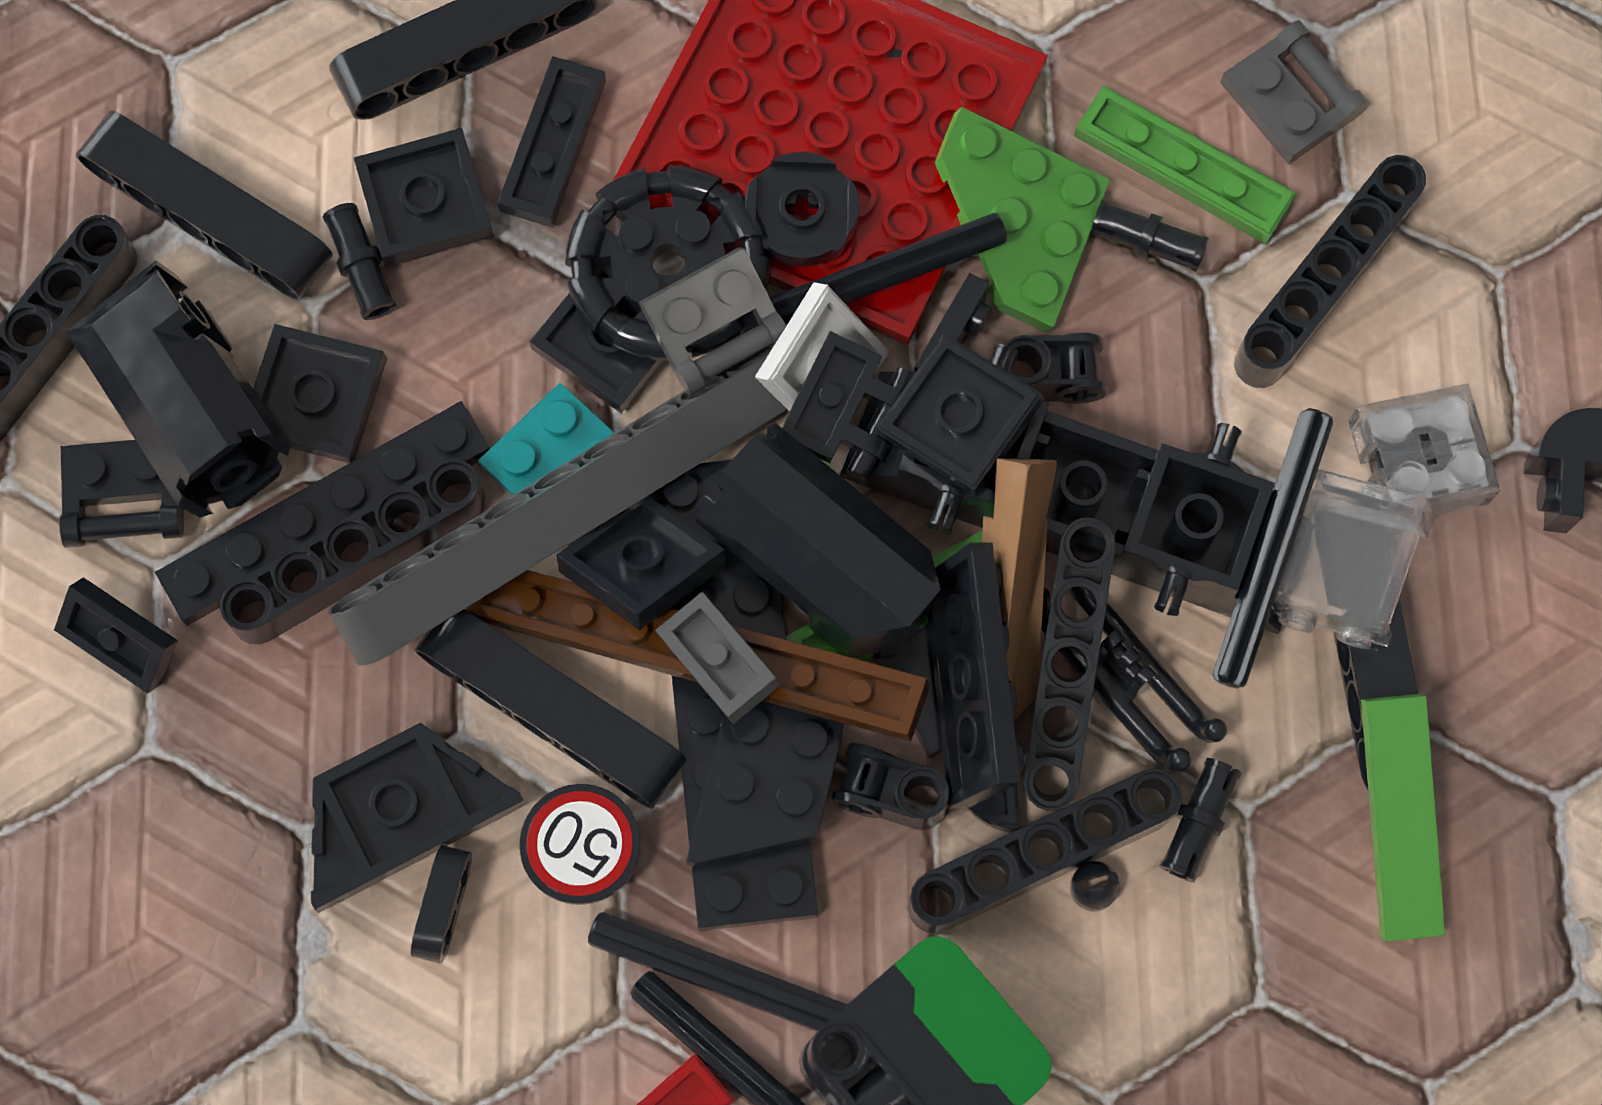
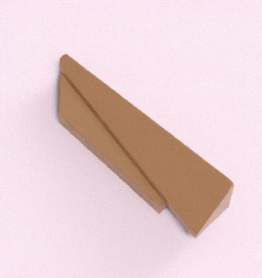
M997 459L994 516H983L982 543H993L995 562L999 564L1003 577L999 599L1002 621L1006 623L1010 636L1006 659L1009 680L1013 682L1017 695L1016 708L1013 713L1014 721L1037 698L1048 525L1046 516L1056 473L1057 461Z

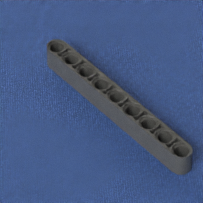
M766 347L704 381L706 387L691 396L685 391L681 392L336 602L328 613L357 664L361 666L369 665L389 656L786 411L787 409L755 378L772 348Z

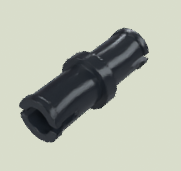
M1106 201L1100 203L1090 235L1095 237L1100 236L1137 249V256L1148 259L1151 254L1191 268L1195 272H1197L1209 241L1207 236L1202 237L1162 223V216L1151 213L1148 218L1110 205Z
M355 203L340 204L327 210L322 216L340 257L336 262L341 276L348 277L360 307L362 318L364 320L381 318L394 311L397 305L391 297L379 266L383 261L378 247L371 246L358 214L357 205Z
M1206 758L1205 767L1188 805L1181 804L1176 815L1181 821L1164 860H1161L1159 865L1162 870L1169 871V874L1192 883L1197 878L1196 874L1213 835L1220 836L1225 823L1220 819L1236 782L1242 775V772L1238 769H1232L1233 766L1213 758Z

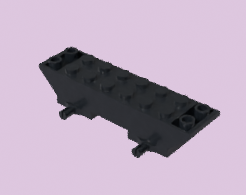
M996 344L994 346V352L990 362L1000 367L999 365L1006 345ZM1009 346L1004 363L1000 367L1009 374L1019 355L1016 349ZM895 371L879 372L877 379L889 384ZM868 400L858 428L866 431L878 407L874 402ZM1044 401L1003 459L1057 461L1046 519H1048L1046 551L1055 555L1059 554L1062 534L1071 521L1086 516L1101 519L1110 527L1115 538V553L1111 575L1160 592L1157 602L1154 604L1156 610L1163 613L1169 597L1172 596L1167 615L1178 616L1182 601H1186L1231 618L1275 484L1274 482L1248 474L1237 464L1231 462L1242 431L1233 425L1224 446L1223 442L1230 424H1217V430L1209 453H1189L1161 443L1159 450L1047 411L1049 403ZM887 441L890 449L883 463L876 462L868 481L855 478L846 471L855 454L851 448L840 472V476L844 479L933 510L927 525L936 532L943 514L946 515L941 529L942 534L948 535L952 533L956 519L983 528V516H994L996 470L979 494L974 496ZM1303 516L1265 628L1266 631L1279 634L1315 529V526ZM1082 527L1072 535L1070 548L1076 557L1085 561L1093 560L1103 553L1105 538L1103 533L1094 527Z

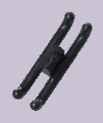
M1082 586L1070 588L1069 591L1074 599L1090 616L1096 606L1094 594ZM1044 587L1041 630L1046 635L1051 594ZM1107 602L1102 631L1107 637L1100 644L1093 691L1159 765L1173 773L1183 772L1191 765L1192 759L1189 751L1173 746L1133 700L1151 687L1184 726L1196 737L1207 743L1222 741L1227 735V726L1223 720L1210 718L1204 713ZM1065 646L1059 649L1061 654L1079 674L1085 670L1087 658L1080 649L1073 646Z

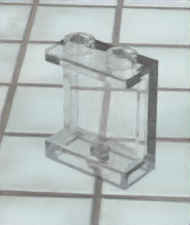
M1318 469L1272 607L1274 613L1280 616L1278 621L1289 628L1301 632L1311 633L1314 627L1336 632L1335 637L1339 641L1356 648L1370 649L1372 643L1388 647L1392 638L1390 622L1419 538H1427L1434 519L1429 498Z

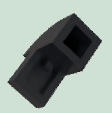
M1583 408L1563 415L1549 427L1528 453L1523 474L1546 476L1542 477L1539 482L1536 497L1537 510L1544 512L1543 531L1567 533L1583 518L1585 481L1602 483V408Z

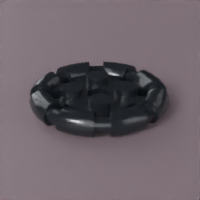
M668 165V171L646 173L644 167L626 173L606 184L596 193L595 196L598 200L590 210H581L570 232L566 248L565 264L571 267L572 280L567 285L571 298L584 321L595 333L603 331L614 339L613 346L626 353L641 358L668 361L638 302L725 255V251L737 248L745 249L767 292L771 277L772 260L765 256L762 238H768L757 211L756 222L754 223L749 211L746 209V197L740 191L733 194L723 187L722 178L710 172L683 165ZM671 193L673 207H660L650 210L649 196ZM708 204L722 213L712 225L708 217L702 213ZM614 216L623 221L619 228L618 236L605 228ZM675 253L682 257L685 265L678 274L663 276L653 269L654 260L661 254ZM611 265L613 278L602 279L595 276L594 267ZM626 302L640 311L635 318H631L628 321L617 314ZM744 315L686 346L687 352L691 353L692 358L707 354L731 341L741 332L742 327L740 324L744 319Z

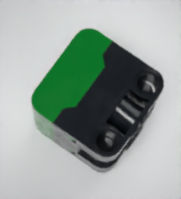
M940 936L928 937L909 950L827 1021L804 1046L799 1058L802 1076L825 1105H1024L1043 1088L1049 1080L1052 1069L1050 1055L1045 1046L961 948L950 939Z

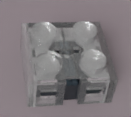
M1469 383L1360 405L1356 407L1348 420L1360 464L1369 463L1372 475L1366 482L1372 505L1376 504L1381 510L1385 526L1488 505L1501 491Z

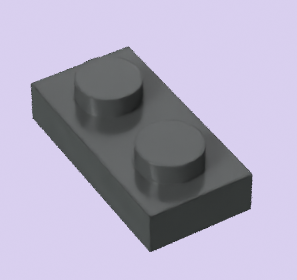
M703 592L655 630L733 724L780 686L772 672Z

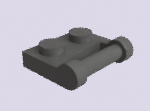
M1300 20L1289 24L1276 38L1224 72L1220 82L1288 165L1357 118L1370 103L1360 90L1352 91L1308 39L1310 36L1309 30ZM1292 54L1335 107L1325 113L1281 60Z
M744 248L733 250L638 302L674 373L689 396L705 388L704 381L769 345L774 347L786 328L783 319L775 310ZM752 310L759 324L758 326L692 361L685 348L686 346Z

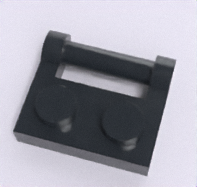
M136 440L60 446L62 514L60 515L59 529L64 548L83 547L85 540L162 534L163 539L183 538L184 509L176 504ZM161 500L159 511L85 517V506Z

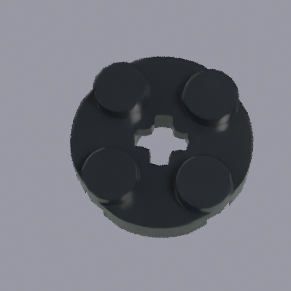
M794 152L782 155L771 161V166L763 170L759 177L758 173L748 186L745 207L749 211L754 223L756 222L757 211L764 224L768 238H762L765 256L791 266H813L825 261H834L844 253L846 245L854 236L857 228L859 197L856 186L850 177L848 181L845 175L836 169V163L819 154ZM798 198L808 199L809 207L818 209L816 215L809 216L807 220L801 221L796 220L795 215L788 214L786 208L795 207Z

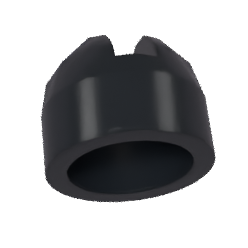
M1090 861L1081 865L1075 871L1070 881V893L1073 900L1078 906L1088 911H1101L1109 907L1116 899L1120 888L1116 872L1109 865L1099 861ZM1104 876L1109 878L1111 885L1097 887L1083 893L1081 882Z

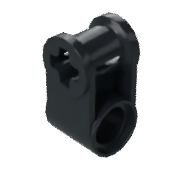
M1082 332L1066 335L1015 336L1005 344V351L999 366L1002 367L1009 346L1016 349L1019 355L1015 361L1019 360L1030 364L1035 371V375L1022 377L1015 374L1012 370L1010 374L1042 393L1044 401L1081 404L1094 402L1106 396V385L1099 379L1098 353L1103 350V338L1099 335Z
M850 743L847 746L845 754L850 760L840 790L832 793L830 800L832 804L858 815L881 818L917 830L934 828L943 821L948 810L949 788L946 779L939 771L932 767L895 757L888 752L864 744ZM869 771L864 789L860 791L865 773ZM916 786H928L937 793L939 800L930 810L917 811L911 808L905 800L908 791Z

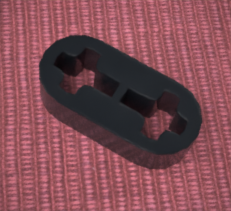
M444 845L439 847L415 925L411 943V957L442 964L445 960L467 886L472 864V852Z

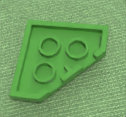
M960 107L952 117L935 160L936 167L943 183L948 182L960 210L957 217L961 225L992 213H997L1004 223L1007 241L1003 245L974 255V257L979 256L991 284L988 291L995 308L1046 333L1055 326L1110 179Z

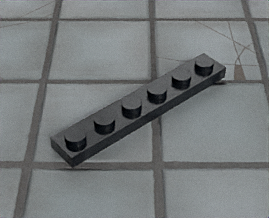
M460 401L155 571V574L180 619L188 626L220 608L221 597L225 590L237 580L438 463L449 459H456L469 463L472 466L478 463V460L490 447L463 402Z

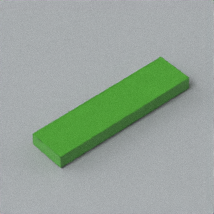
M1105 85L1102 86L1075 129L1074 137L1266 245L1297 194Z
M1422 694L1361 699L1380 938L1388 942L1445 936L1427 698Z

